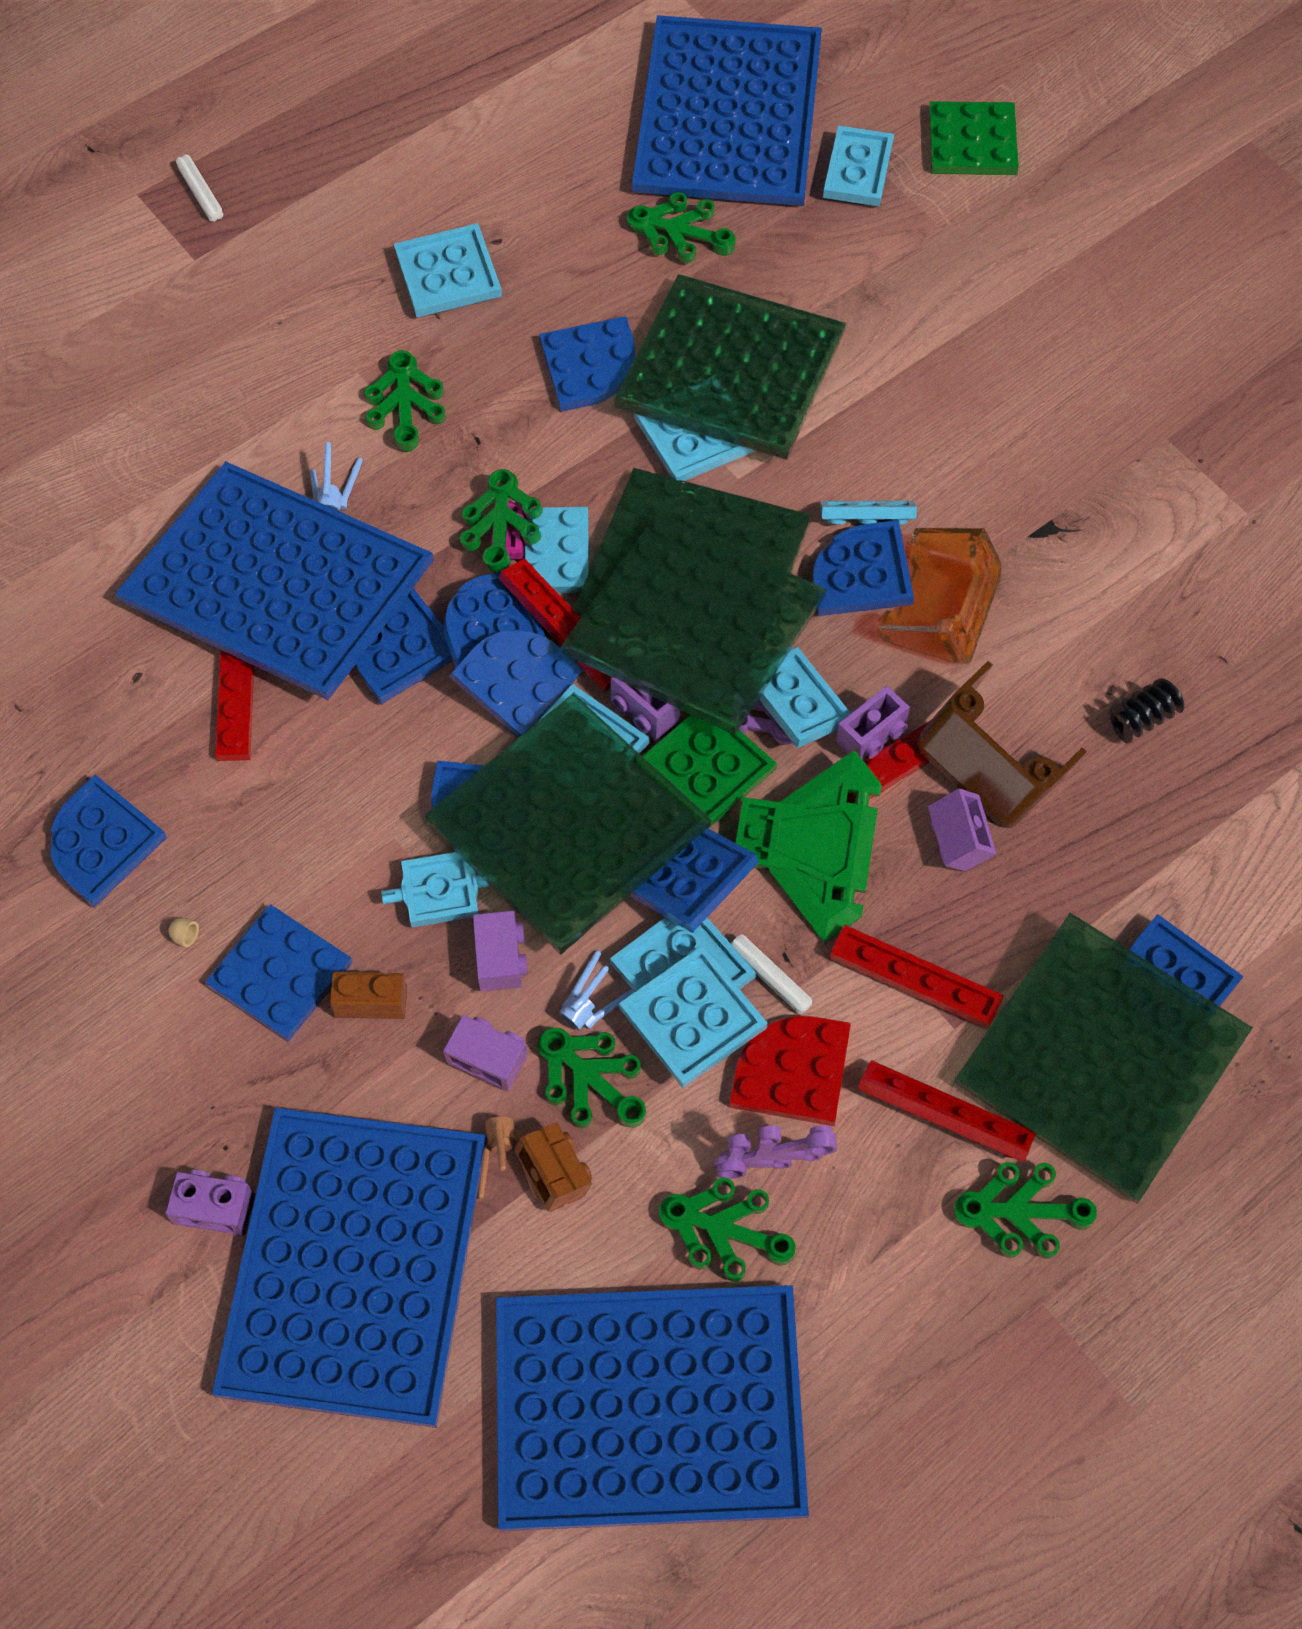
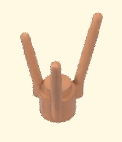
M493 1117L485 1123L486 1134L484 1135L487 1136L477 1195L479 1199H483L485 1193L490 1148L498 1155L499 1169L505 1171V1152L512 1150L513 1145L516 1148L521 1138V1131L514 1129V1121L511 1117ZM523 1168L534 1199L539 1200L540 1196Z

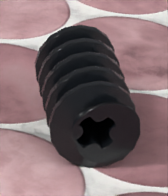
M1159 678L1153 684L1146 685L1142 690L1134 692L1132 696H1127L1121 702L1111 705L1109 709L1110 721L1117 736L1127 744L1132 742L1133 736L1137 738L1142 736L1143 729L1151 731L1154 728V724L1161 725L1164 723L1165 718H1174L1175 711L1182 713L1185 708L1182 694L1173 683L1167 679Z

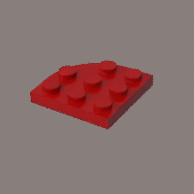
M795 1016L769 1024L764 1031L746 1044L739 1057L729 1108L835 1126L851 1023L813 1016Z

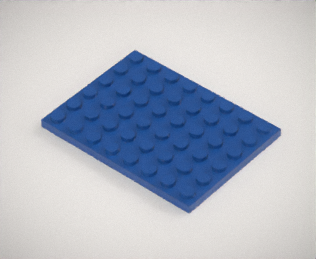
M657 15L632 181V192L672 195L675 192H682L687 197L804 206L822 28Z
M225 461L115 595L119 602L329 700L433 563L434 558L433 553Z
M275 1108L212 1395L215 1398L437 1428L487 1136L476 1133Z
M793 1285L496 1298L499 1531L801 1519L809 1517Z

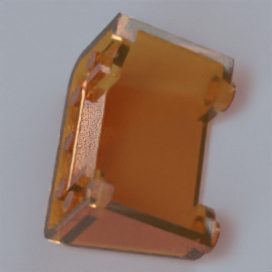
M915 528L910 541L906 545V556L914 567L910 578L914 603L913 605L900 606L898 613L886 610L882 617L878 619L877 632L886 643L951 663L969 664L974 656L1000 582L1002 571L1000 558L985 528Z

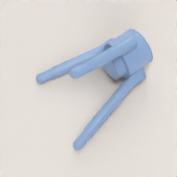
M326 442L323 485L320 487V490L315 469L310 470L313 500L339 512L340 509L346 510L348 497L363 459L361 457L357 458L341 495L339 488L330 484L331 443Z
M599 951L593 954L569 997L562 1003V1009L559 1011V1015L576 1030H580L584 1025L591 1029L599 1019L619 1006L621 1001L634 993L631 989L596 1013H592L595 1006L588 997L608 972V967L603 966L582 994H580V991L601 956Z

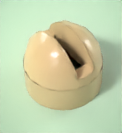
M180 917L170 924L168 929L169 936L176 944L189 947L197 938L199 925L196 921Z

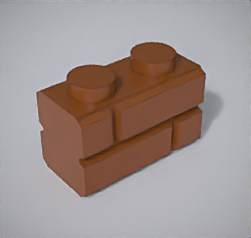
M333 972L330 1005L335 1018L405 1019L407 984L403 973H388L384 975V973Z
M555 1122L543 1127L539 1131H533L520 1138L514 1151L548 1212L559 1209L567 1203L570 1204L582 1199L592 1185L591 1171L585 1162L578 1160L574 1153L572 1137L568 1132H563L558 1123Z

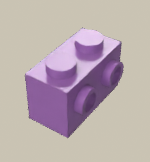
M635 660L611 678L610 701L613 707L618 712L625 713L632 719L635 726L641 732L649 734L656 741L679 722L681 700Z
M885 686L839 723L836 743L847 754L855 750L862 760L867 757L871 759L882 750L884 743L889 739L893 738L895 740L905 732L908 727L907 719L910 707L892 689Z
M959 788L928 806L931 815V826L936 833L940 847L939 855L945 866L966 872L997 855L978 794Z
M515 911L473 915L480 991L522 988L521 975H528L526 954L519 955L518 943H525L523 922L516 923Z
M465 1015L462 1016L443 1050L447 1064L508 1092L528 1057L526 1043H524L523 1038L511 1031L502 1033L493 1029V1026L483 1018L474 1017V1019H471Z
M189 1170V1174L177 1172L166 1215L172 1224L244 1235L254 1193L249 1185L245 1183L244 1179L230 1175L224 1176V1180L211 1178L209 1173L200 1170Z

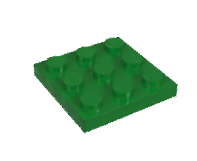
M930 101L931 174L1017 175L1019 163L1015 102Z
M706 701L636 761V767L694 821L709 829L737 805L743 797H746L777 769V763Z

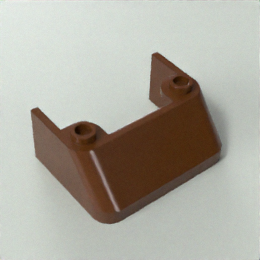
M987 661L952 695L918 736L917 747L920 753L958 789L978 794L984 813L994 823L1003 828H1012L1073 769L1087 751L1081 748L1061 769L1046 757L1033 758L1022 767L974 722L984 710V700L975 689L981 684L993 666L992 663Z

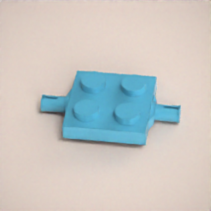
M464 850L401 861L403 871L401 888L381 890L384 905L404 901L409 911L410 923L413 928L471 918L473 915L479 914L476 900L478 888L498 886L496 871L476 875L470 864L469 852Z

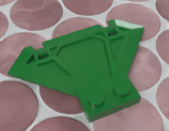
M855 750L780 802L743 797L736 844L756 854L759 863L754 868L769 870L824 944L838 935L844 925L850 926L862 918L864 905L854 903L855 892L866 893L878 808L868 806L869 797L880 796L882 784ZM848 793L856 794L855 804L847 803ZM833 889L842 890L840 900L832 899Z

